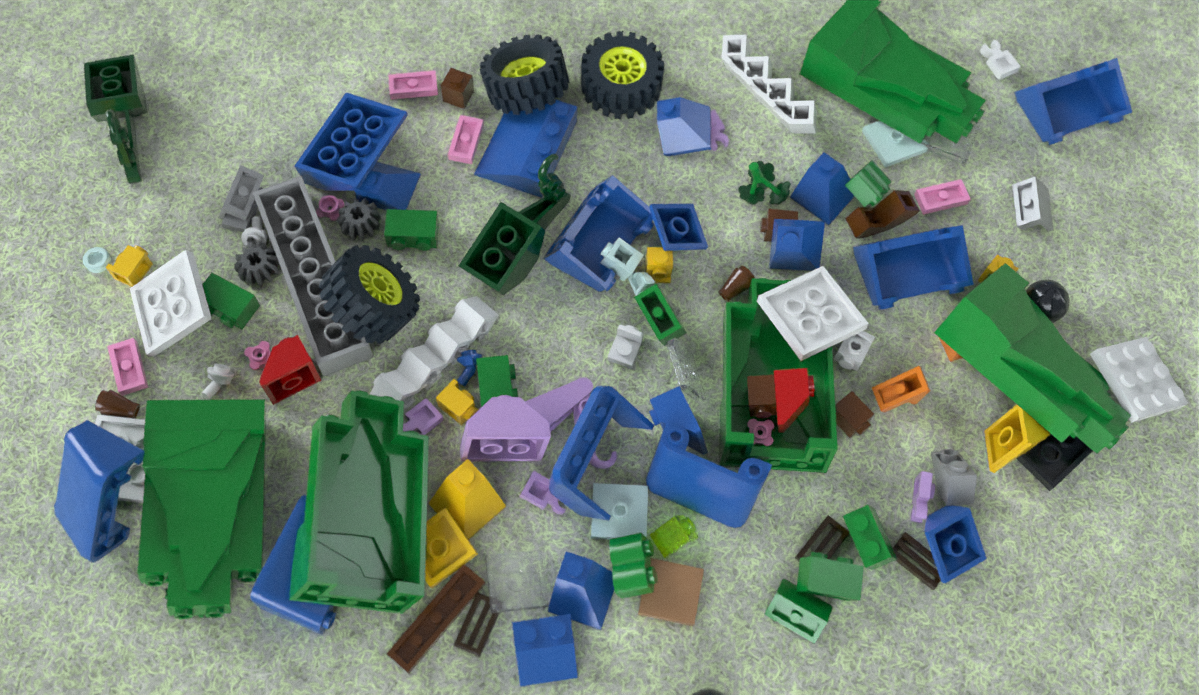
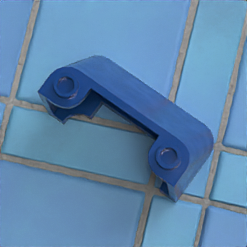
M1117 58L1014 92L1018 104L1042 142L1048 141L1049 145L1063 141L1062 136L1104 121H1108L1109 125L1123 121L1124 115L1132 113Z
M612 175L589 192L543 259L553 267L598 292L608 291L616 282L614 278L616 273L601 264L604 258L601 255L602 250L608 242L613 244L618 238L631 245L636 236L641 233L647 234L654 226L650 208Z
M963 225L934 229L853 247L854 257L872 305L878 306L879 310L894 307L893 302H897L899 299L940 290H949L950 294L965 292L964 287L974 285Z
M86 420L76 427L70 428L64 436L65 443L54 509L55 516L80 555L86 560L95 563L124 543L129 537L130 528L115 521L120 487L131 480V475L127 474L129 468L133 463L138 465L142 463L144 450Z
M668 420L647 473L646 485L648 489L658 496L726 526L738 528L744 525L749 518L772 465L760 459L750 458L742 463L738 473L710 462L685 451L689 442L687 430L681 425Z
M304 494L295 505L252 588L250 599L262 610L323 635L325 629L329 630L335 621L336 613L333 612L334 606L289 600L297 531L305 519L306 495Z

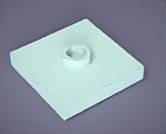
M881 121L866 125L862 129V132L885 168L925 153L928 149L924 141L920 144Z
M593 483V502L611 515L609 521L592 518L591 539L610 540L641 532L647 537L648 486Z

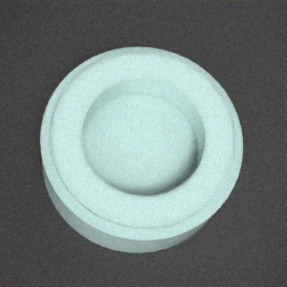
M94 247L84 254L83 264L90 272L100 273L106 270L108 264H111V256L104 248Z

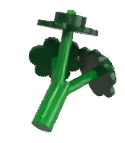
M763 161L752 162L749 164L748 169L751 184L739 186V197L750 204H757L758 201H764V189L769 188L772 190L769 195V203L771 205H779L788 198L791 183L786 181L779 183L775 187L771 183L775 180V175L773 174L774 165L772 163L764 164Z

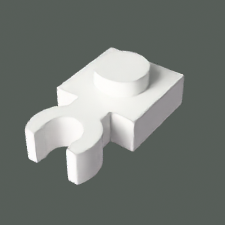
M997 40L992 41L991 49L986 44H983L980 52L984 57L988 58L986 64L998 80L1019 71L1021 66L1008 50L1003 52L1000 50L1001 46Z

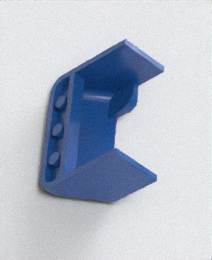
M597 386L591 392L555 463L549 479V489L553 496L576 514L609 521L611 515L578 490L577 486L611 417L619 425L626 428L653 430L654 424L613 387Z

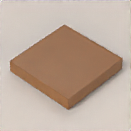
M651 558V567H655L658 581L654 584L653 593L641 595L638 615L694 626L704 569Z

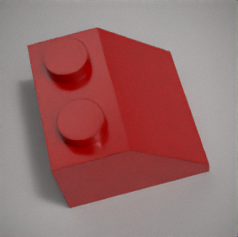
M296 335L281 340L278 345L272 348L259 383L274 405L322 380L302 341Z
M807 368L774 370L779 433H784L809 405V397H814L813 376H808Z

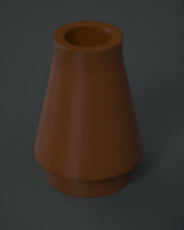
M741 265L733 270L718 293L726 302H729L749 289L751 280L755 276L748 268Z
M102 390L97 397L95 410L104 416L136 419L140 410V404L127 399L113 390Z

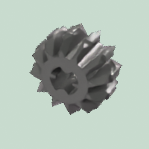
M355 198L352 204L345 201V208H339L338 225L341 227L342 233L349 235L352 240L359 235L360 239L364 241L365 234L373 237V230H379L380 213L377 211L376 205L374 203L369 204L366 198L361 202Z
M253 242L250 249L242 247L243 254H236L237 262L234 264L240 280L246 281L251 287L256 281L262 287L263 280L265 279L272 283L271 275H278L279 270L277 267L280 266L275 251L272 248L268 249L264 243L258 248Z

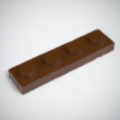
M463 564L386 654L410 674L474 599L476 594L485 586V581Z

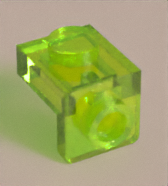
M684 515L673 516L649 534L664 558H668L688 542L699 538L695 532V524Z

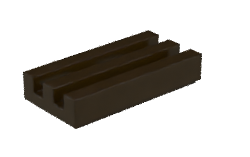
M828 515L796 555L795 559L800 561V558L806 557L804 556L828 524L833 528L814 552L821 553L834 534L839 531L842 535L827 553V559L829 560L850 532Z
M905 532L893 547L897 557L895 561L930 589L935 590L941 581L938 570L906 546L904 542L936 566L932 552ZM899 549L933 575L935 579L932 580L897 551Z
M478 592L453 646L480 658L504 603ZM480 602H486L468 643H462ZM491 605H493L495 609L476 649L473 647Z

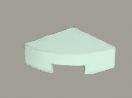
M635 272L628 277L636 296L655 284L652 277L646 272Z

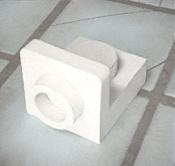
M619 325L607 360L632 369L642 344L643 333L634 326Z

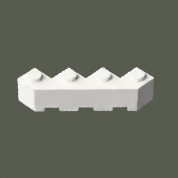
M723 35L722 59L725 67L791 133H816L817 109L815 101H794L792 79H772V65L769 56L750 57L751 46L747 35Z
M478 296L460 300L455 306L456 312L451 320L436 323L430 328L428 332L429 337L424 345L408 348L402 354V361L396 370L387 373L383 372L376 377L370 394L390 396L395 400L404 401V410H406L415 402L413 399L414 395L419 393L422 388L428 390L440 379L443 369L449 363L452 365L456 364V358L461 357V352L468 350L467 348L470 343L476 338L480 341L488 334L499 315Z

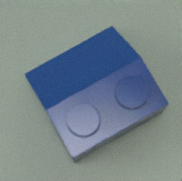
M570 614L512 622L520 687L578 678Z

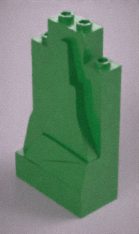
M847 0L810 40L799 75L920 144L926 136L931 138L934 132L956 144L962 136L967 138L974 127L972 123H978L985 112L982 110V107L986 102L984 98L968 90L971 83L967 81L972 72L910 39L907 33L879 10L881 1Z
M1006 263L1003 264L969 292L934 333L1061 443L1070 435L1073 439L1077 436L1097 454L1104 447L1110 450L1121 439L1120 436L1129 428L1126 422L1132 415L1109 397L1111 394L1107 391L1110 387L1102 373L1067 344L1054 324L1027 295L1025 288L1029 285V282Z
M752 278L748 291V304L738 301L726 302L723 314V397L720 404L719 431L720 466L740 467L745 460L756 458L771 464V469L827 473L838 450L832 346L801 361L757 302L759 295L791 280ZM807 368L808 376H813L814 397H809V405L784 433H779L777 415H771L768 418L750 417L747 376L773 375L774 370ZM750 419H756L761 422L770 420L773 422L774 428L771 430L773 443L770 446L754 444V433H748L747 423ZM758 430V434L762 435L763 432Z
M351 390L342 402L341 419L336 415H321L313 425L305 519L297 531L289 600L403 614L425 596L429 436L421 435L416 431H403L404 401L395 400L390 396H376L361 390Z
M265 399L147 400L142 465L145 480L137 575L140 583H145L147 586H161L164 582H168L167 610L169 616H174V618L181 620L190 619L193 615H205L209 618L223 617L224 614L231 613L233 580L238 579L239 582L244 583L253 582L258 578L263 568L266 463Z

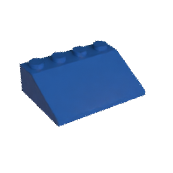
M346 92L299 158L295 168L299 175L302 176L305 184L324 191L358 190L408 116L407 111Z
M556 100V103L553 105L545 104V109L541 111L538 108L532 109L533 113L526 114L525 111H521L520 115H514L513 111H510L508 114L504 113L474 175L542 198L543 195L540 192V187H538V170L542 162L549 155L556 154L559 158L551 163L547 172L554 173L577 123V106Z

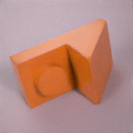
M917 366L872 387L880 411L884 413L907 402L915 405L931 391L921 366Z

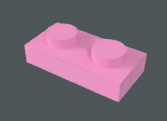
M436 70L388 75L391 100L438 95Z
M460 115L448 152V160L467 164L473 163L484 126L483 119Z
M962 179L917 189L914 194L923 215L967 205L971 200Z
M131 338L107 346L118 393L124 396L149 388L137 341Z

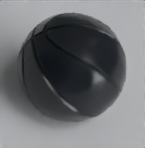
M1049 279L1039 280L1032 283L1026 289L1027 295L1052 323L1063 318L1069 309L1070 299L1068 292L1059 282Z

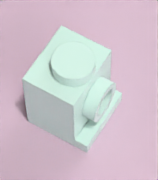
M618 238L613 244L608 242L602 250L601 255L604 258L601 264L608 269H612L620 277V280L625 281L633 273L644 255L621 238Z

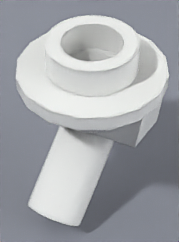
M253 217L252 227L245 229L242 233V243L248 249L251 248L252 242L256 244L257 248L262 243L266 245L268 236L262 228V218Z
M214 364V367L207 368L208 378L213 381L201 393L205 399L210 400L223 384L231 383L234 373L230 371L229 366Z

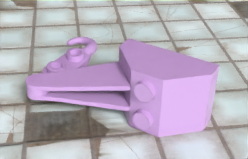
M582 377L527 401L520 397H511L509 395L492 397L466 422L460 444L461 462H465L467 459L470 462L542 460L551 438V432L572 412L574 424H576L592 392L593 383L588 378ZM595 450L589 463L599 469L610 468L617 459V452L613 451L609 460L602 461L596 456Z

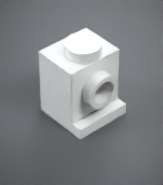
M862 331L843 340L834 360L838 361L839 365L845 369L857 371L875 336Z

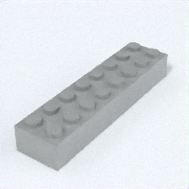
M302 176L252 192L323 376L373 358L365 337L358 340L353 337L354 332L351 330L348 333L343 331L341 328L344 325L340 321L335 323L331 319L334 315L332 311L326 312L324 304L327 300H321L320 293L323 290L319 288V284L323 280L322 276L336 261Z

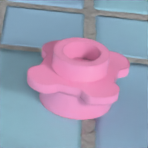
M332 195L322 197L319 201V208L316 209L317 216L320 218L328 217L332 221H336L339 217V208L345 206L344 201Z
M261 341L259 345L245 349L244 354L250 360L249 366L251 369L258 370L265 367L271 353L269 350L270 344L267 341Z
M756 419L748 421V433H754V444L770 446L773 443V438L771 437V430L774 428L773 422L770 420L761 422ZM758 430H761L763 434L759 435Z

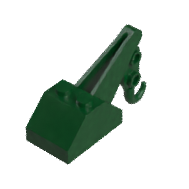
M134 54L84 63L86 105L90 115L97 122L107 121L112 144L117 146L118 160L120 165L124 166L128 183L142 182L134 117L146 114L148 111ZM126 117L127 130L125 127L121 128L118 118Z
M556 154L549 155L542 162L538 170V187H540V192L544 198L519 212L500 202L458 265L464 271L502 295H505L526 279L539 259L545 230L570 201L571 195L566 192L564 184L559 177L552 172L547 173L551 163L559 158Z

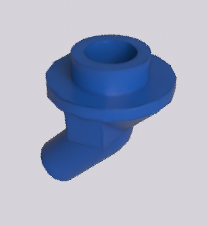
M467 350L461 352V357L456 358L457 362L466 367L457 379L458 383L464 387L467 385L476 371V358H482V354H477L476 350Z

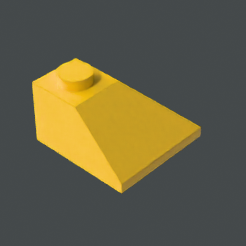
M1014 406L984 430L989 470L993 473L997 472L1046 439L1050 432L1020 406Z
M469 459L446 477L428 503L436 513L447 508L468 539L473 537L506 507L486 477Z

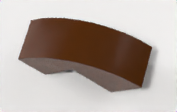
M894 190L874 208L858 207L845 219L855 238H866L904 223L919 213L920 210L909 191Z

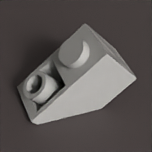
M953 449L931 452L938 494L947 506L974 504L977 474L960 453Z

